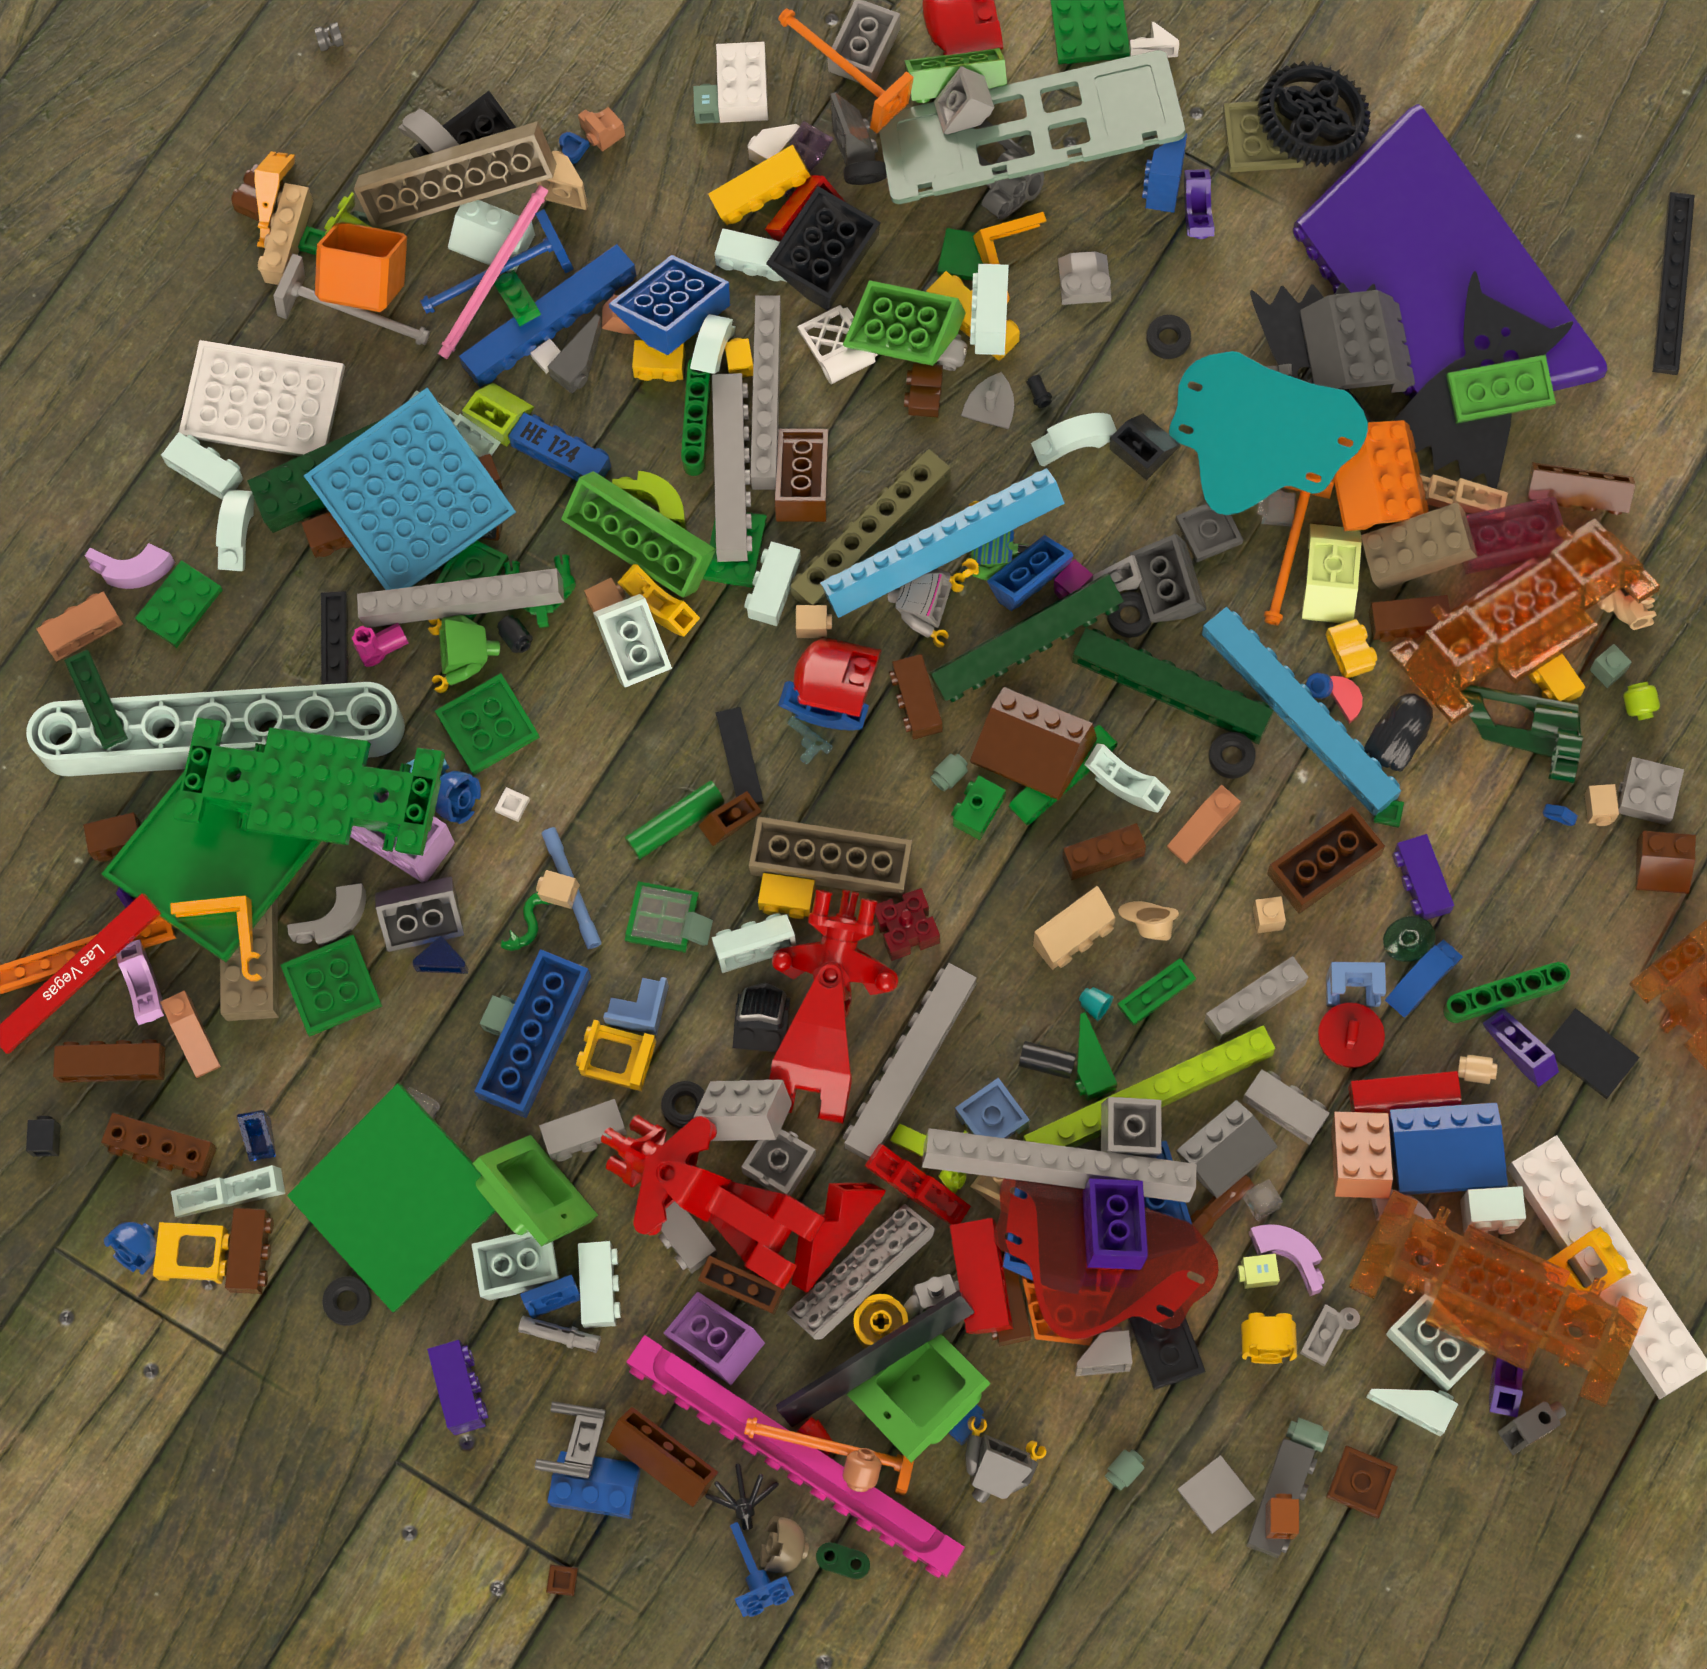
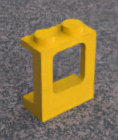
M594 1020L592 1027L588 1026L584 1035V1041L587 1042L584 1052L580 1051L577 1057L576 1066L579 1067L580 1074L642 1092L656 1046L655 1036L644 1033V1036L600 1025L598 1020ZM603 1038L632 1047L624 1073L619 1074L591 1066V1059L599 1039Z
M159 1222L153 1276L158 1280L169 1281L170 1278L212 1280L222 1284L223 1276H226L228 1261L225 1260L226 1250H229L231 1234H228V1230L224 1226ZM184 1235L215 1237L213 1265L209 1268L178 1266L180 1238Z
M1601 1226L1588 1232L1541 1264L1572 1311L1592 1300L1593 1297L1631 1274L1627 1261L1617 1252L1612 1244L1611 1237L1603 1231ZM1591 1246L1606 1266L1607 1274L1587 1288H1584L1567 1262L1570 1258Z

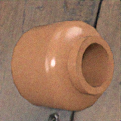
M860 1448L858 1451L849 1453L842 1474L847 1486L858 1492H866L875 1487L882 1466L881 1461L872 1450L867 1448Z

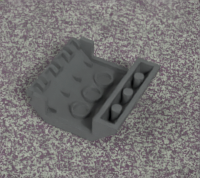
M1379 290L1328 295L1300 310L1299 313L1313 384L1340 390L1391 384V393L1404 392L1408 387L1415 384L1413 370L1408 366L1411 364L1408 346L1403 344L1406 342L1403 323L1398 322L1402 320L1398 303L1394 302L1392 296Z

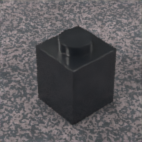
M37 1116L36 1120H28L26 1152L32 1157L59 1156L61 1125L51 1116Z

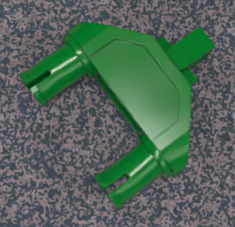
M562 554L563 564H561L560 555L554 557L555 568H557L563 578L565 601L575 589L576 581L571 575L570 556ZM510 561L505 562V575L520 573V563L512 561V571ZM562 603L526 607L523 609L531 613V615H537L539 628L549 627L548 613L554 612Z

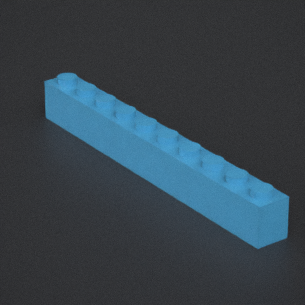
M1046 468L996 494L990 495L988 498L967 507L951 517L943 519L927 529L921 530L905 540L899 541L888 549L878 552L874 556L856 563L836 575L830 576L820 583L832 609L839 618L1065 503L1056 480Z
M1225 607L1203 626L1202 635L1373 816L1382 812L1391 802L1398 799L1401 789L1397 780L1392 776L1388 777L1382 771V766L1374 757L1370 758L1364 752L1363 745L1357 739L1353 740L1347 734L1346 727L1329 715L1328 708L1322 702L1318 703L1312 697L1310 689L1305 684H1300L1294 678L1295 675L1288 666H1282L1277 660L1274 651L1262 645L1257 633L1252 629L1248 630L1242 624V618L1235 611L1231 612Z

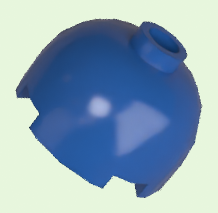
M451 771L443 774L440 777L441 785L435 811L447 821L462 824L468 821L475 811L471 809L474 806L475 799L480 800L481 786L479 780L465 772Z
M124 1222L116 1226L104 1238L105 1246L109 1247L111 1245L116 1251L113 1257L132 1272L139 1269L140 1274L143 1275L155 1261L157 1240L154 1237L155 1231L145 1223L141 1225L136 1222Z

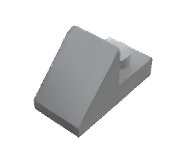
M1134 555L1093 575V580L1104 574H1110L1119 592L1123 590H1137L1142 580Z

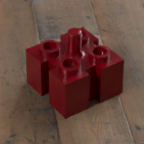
M922 888L903 894L902 902L894 904L893 900L889 899L876 905L874 918L880 933L887 931V933L883 934L884 944L891 961L910 955L911 947L919 945L921 951L940 944V934L933 916L926 918V916H929V906Z

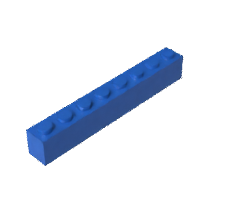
M616 244L534 302L541 313L540 316L522 326H519L513 317L459 356L462 367L479 388L484 384L493 382L502 371L511 369L519 359L529 356L540 344L548 339L552 340L561 329L570 327L578 317L591 312L599 302L611 298L620 287L629 285L637 276L634 263Z

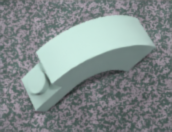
M711 314L707 315L697 338L690 369L712 374L719 371L726 343L735 334L736 326H732L733 319Z
M1105 413L1085 414L1067 419L1048 428V433L1032 442L1031 445L1039 465L1046 466L1073 450L1083 447L1100 448L1110 442V437L1117 430L1111 415Z
M229 489L223 498L216 534L219 570H245L246 534L249 521L254 514V496L252 491Z
M1097 744L1084 764L1096 775L1095 780L1106 789L1127 802L1149 811L1159 812L1171 792L1155 776L1142 774L1126 765L1104 744Z

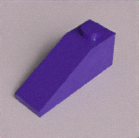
M1504 1008L1483 1022V1026L1508 1057L1537 1087H1540L1559 1073L1554 1053Z

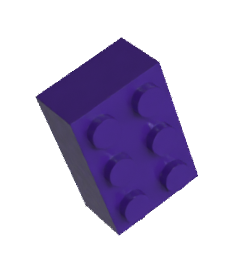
M1089 1178L1083 1190L1087 1268L1141 1270L1148 1257L1143 1181Z
M460 1340L428 1348L447 1428L454 1435H459L486 1427L485 1419L489 1418L485 1402H482V1399L478 1396V1392H482L479 1377L471 1369V1366H475L472 1351L469 1350L468 1346H464Z

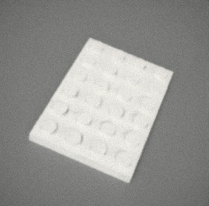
M200 340L179 432L186 437L191 435L198 440L302 456L329 443L345 366L343 363Z

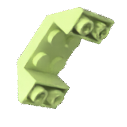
M1309 525V554L1302 619L1345 623L1354 620L1359 582L1361 530L1344 531V527Z

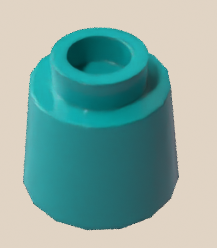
M1095 987L1091 989L1086 988L1080 995L1079 1001L1081 1002V1007L1096 1021H1099L1110 1008L1113 996Z

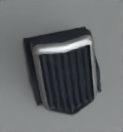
M768 983L745 988L742 994L738 993L732 1048L777 1052L787 1033L791 998H786V993L783 990Z

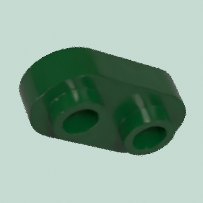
M832 1542L822 1544L817 1550V1563L825 1571L859 1580L864 1578L870 1570L869 1558L861 1551ZM828 1551L835 1554L833 1561L825 1560L824 1556ZM853 1560H859L862 1563L858 1570H854L851 1567Z

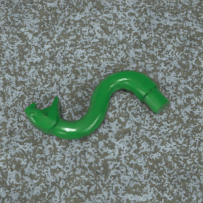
M538 892L532 894L525 902L523 908V916L528 925L527 933L522 937H518L509 930L511 936L507 941H501V948L515 951L532 943L538 933V922L533 909L538 904L549 905L552 903L542 901Z

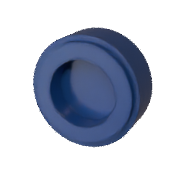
M1314 673L1307 679L1306 686L1310 689L1313 698L1323 699L1331 694L1333 681L1327 674Z

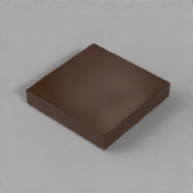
M1346 1445L1326 1498L1378 1519L1398 1466Z

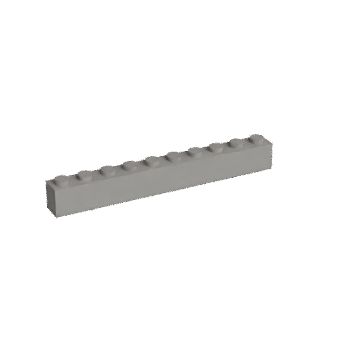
M930 1128L924 1141L922 1161L923 1168L1082 1189L1085 1188L1089 1178L1143 1181L1144 1197L1188 1203L1196 1189L1197 1164Z

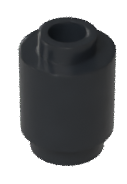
M509 615L498 623V634L513 653H523L531 647L533 637L518 618Z

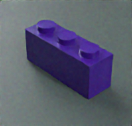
M1421 835L1397 843L1392 856L1396 867H1400L1403 876L1401 880L1405 891L1410 892L1413 899L1410 901L1413 913L1419 915L1421 922L1451 913L1454 903L1428 835Z

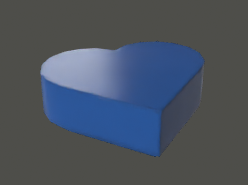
M571 132L563 133L559 138L562 153L568 156L572 164L577 163L590 146L589 141Z
M1546 804L1543 810V815L1546 818L1568 826L1575 825L1578 818L1577 814L1564 806Z

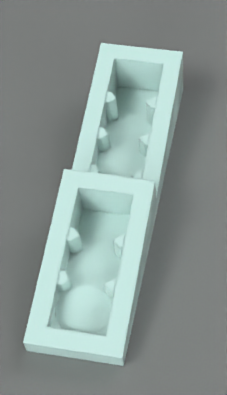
M273 1165L223 1179L219 1177L171 1191L174 1213L177 1218L285 1194L281 1168Z

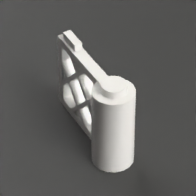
M841 305L797 326L799 333L820 364L830 384L875 363V357L878 356L875 353L844 347L843 342H840L842 334L848 333L854 318L848 307L843 309ZM840 315L842 318L841 326L829 324L831 318ZM813 327L821 329L819 337L809 336L806 331ZM826 330L838 332L835 341L823 338ZM821 344L833 347L832 351L824 356L820 354L819 349Z

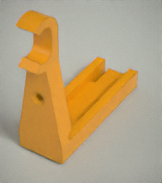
M271 151L255 169L254 180L260 221L258 224L260 239L257 247L265 248L264 241L266 235H270L271 217L280 181L295 164V155L293 154L288 156L286 153L278 152L276 154V152Z
M1044 212L979 230L973 236L983 264H999L993 240L1040 227V223L1046 222ZM1007 291V303H1008V302H1009V293H1008V291Z
M247 896L170 903L171 914H176L177 918L238 911L237 921L243 976L250 981L262 979L257 973L250 975L249 961L253 958L258 959L261 956L253 952L252 904L250 898Z

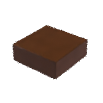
M550 1564L546 1593L575 1596L578 1568Z

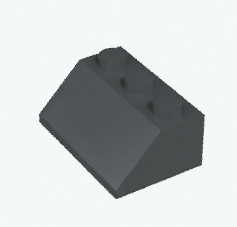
M1173 534L1130 552V556H1135L1142 577L1139 586L1151 622L1185 619L1207 610L1186 541Z
M452 876L375 893V907L388 952L464 936L458 898Z
M1235 1100L1178 1148L1176 1152L1181 1162L1197 1164L1196 1179L1218 1198L1278 1147L1255 1116Z

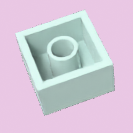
M1522 1186L1467 1190L1460 1200L1463 1231L1471 1232L1472 1236L1486 1235L1488 1231L1498 1230L1499 1234H1511L1526 1219Z

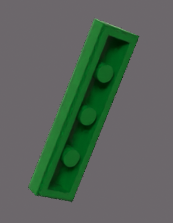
M710 780L627 835L625 840L640 860L725 803L724 798Z

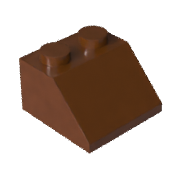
M1642 831L1637 839L1636 890L1689 894L1695 864L1696 835Z

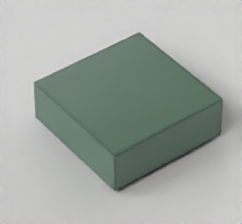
M688 912L682 937L699 945H708L713 920L695 912Z

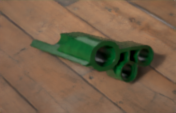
M1470 684L1463 686L1459 692L1461 700L1470 718L1476 724L1482 739L1551 757L1552 763L1548 779L1569 783L1575 782L1584 737L1581 735L1578 704ZM1483 698L1517 704L1529 709L1534 713L1531 730L1496 724L1490 717Z

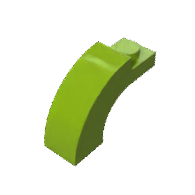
M638 471L637 480H633L630 477L612 479L613 484L637 499L650 502L658 509L660 514L686 529L685 513L680 496L666 480L644 471Z

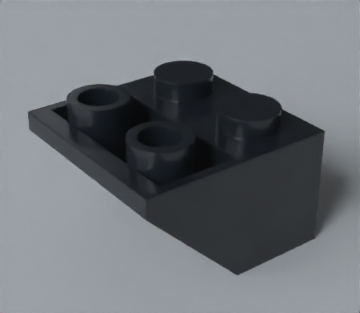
M1144 413L1127 420L1110 437V450L1146 481L1180 447V443Z

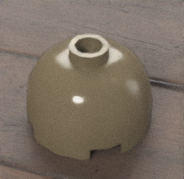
M773 1516L765 1531L770 1532L766 1545L761 1544L760 1565L762 1568H765V1571L787 1573L795 1569L801 1560L807 1557L809 1544L805 1542V1534L799 1524L788 1518Z

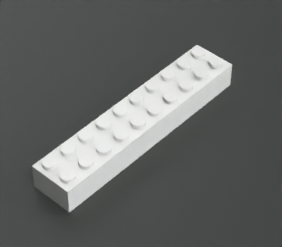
M1554 1136L1513 1161L1507 1168L1508 1172L1518 1187L1522 1186L1524 1196L1561 1251L1588 1232L1601 1226L1603 1231L1611 1237L1612 1244L1617 1252L1627 1261L1631 1274L1593 1297V1300L1658 1398L1662 1399L1706 1372L1707 1358L1558 1136ZM1588 1246L1568 1260L1585 1288L1607 1274L1606 1266L1591 1246Z

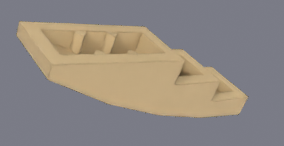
M1434 474L1431 478L1420 475L1423 481L1427 505L1442 508L1458 502L1467 513L1503 516L1507 492L1462 478L1456 482Z

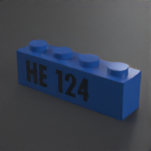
M523 413L508 436L511 447L578 481L579 477L593 471L605 478L611 468L609 455L604 450L588 446L579 437H570L560 427L555 425L551 427L545 424L542 418L534 414L530 416Z

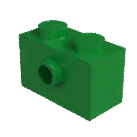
M978 775L975 782H969L964 792V795H966L962 804L959 802L956 804L951 816H953L954 827L981 840L1003 803L1006 790Z

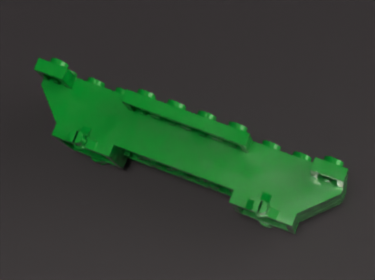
M204 718L196 719L173 817L177 821L202 824L206 803L218 806L223 810L239 813L236 829L247 831L248 829L253 832L349 845L352 827L357 826L385 834L382 848L384 851L393 852L395 838L397 837L395 846L397 852L423 856L428 832L431 831L441 785L440 776L445 757L443 751L417 748L412 773H410L412 765L406 763L400 764V771L366 767L371 743L365 740L269 728L266 745L255 743L254 751L220 747L225 725L222 721ZM241 772V777L239 778V780L234 782L235 776ZM385 793H389L388 799L380 803L381 797Z

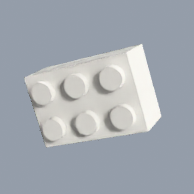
M765 43L716 44L720 123L768 120Z

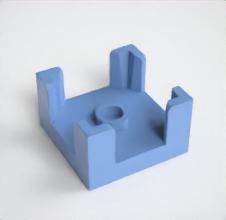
M1331 962L1326 974V1006L1335 1007L1339 1005L1340 994L1345 993L1346 986L1366 987V1006L1380 1007L1381 996L1386 994L1385 963Z
M999 1078L955 1107L957 1119L962 1125L965 1123L971 1133L975 1135L1007 1139L1015 1132L1020 1134L1029 1128V1118Z

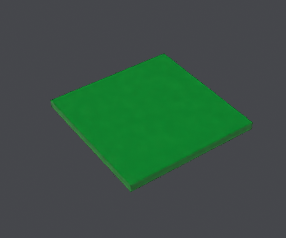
M183 772L102 872V876L134 899L142 893L146 894L161 912L159 915L161 918L226 963L240 946L237 921L238 911L177 918L176 914H171L170 903L247 896L251 899L252 927L254 928L322 841L253 832L248 829L247 831L238 830L236 827L239 813L223 810L218 806L206 803L202 824L177 821L173 817L184 775Z
M397 1083L287 1195L393 1313L496 1212L476 1187L475 1183L482 1175L472 1164L473 1162L400 1083Z

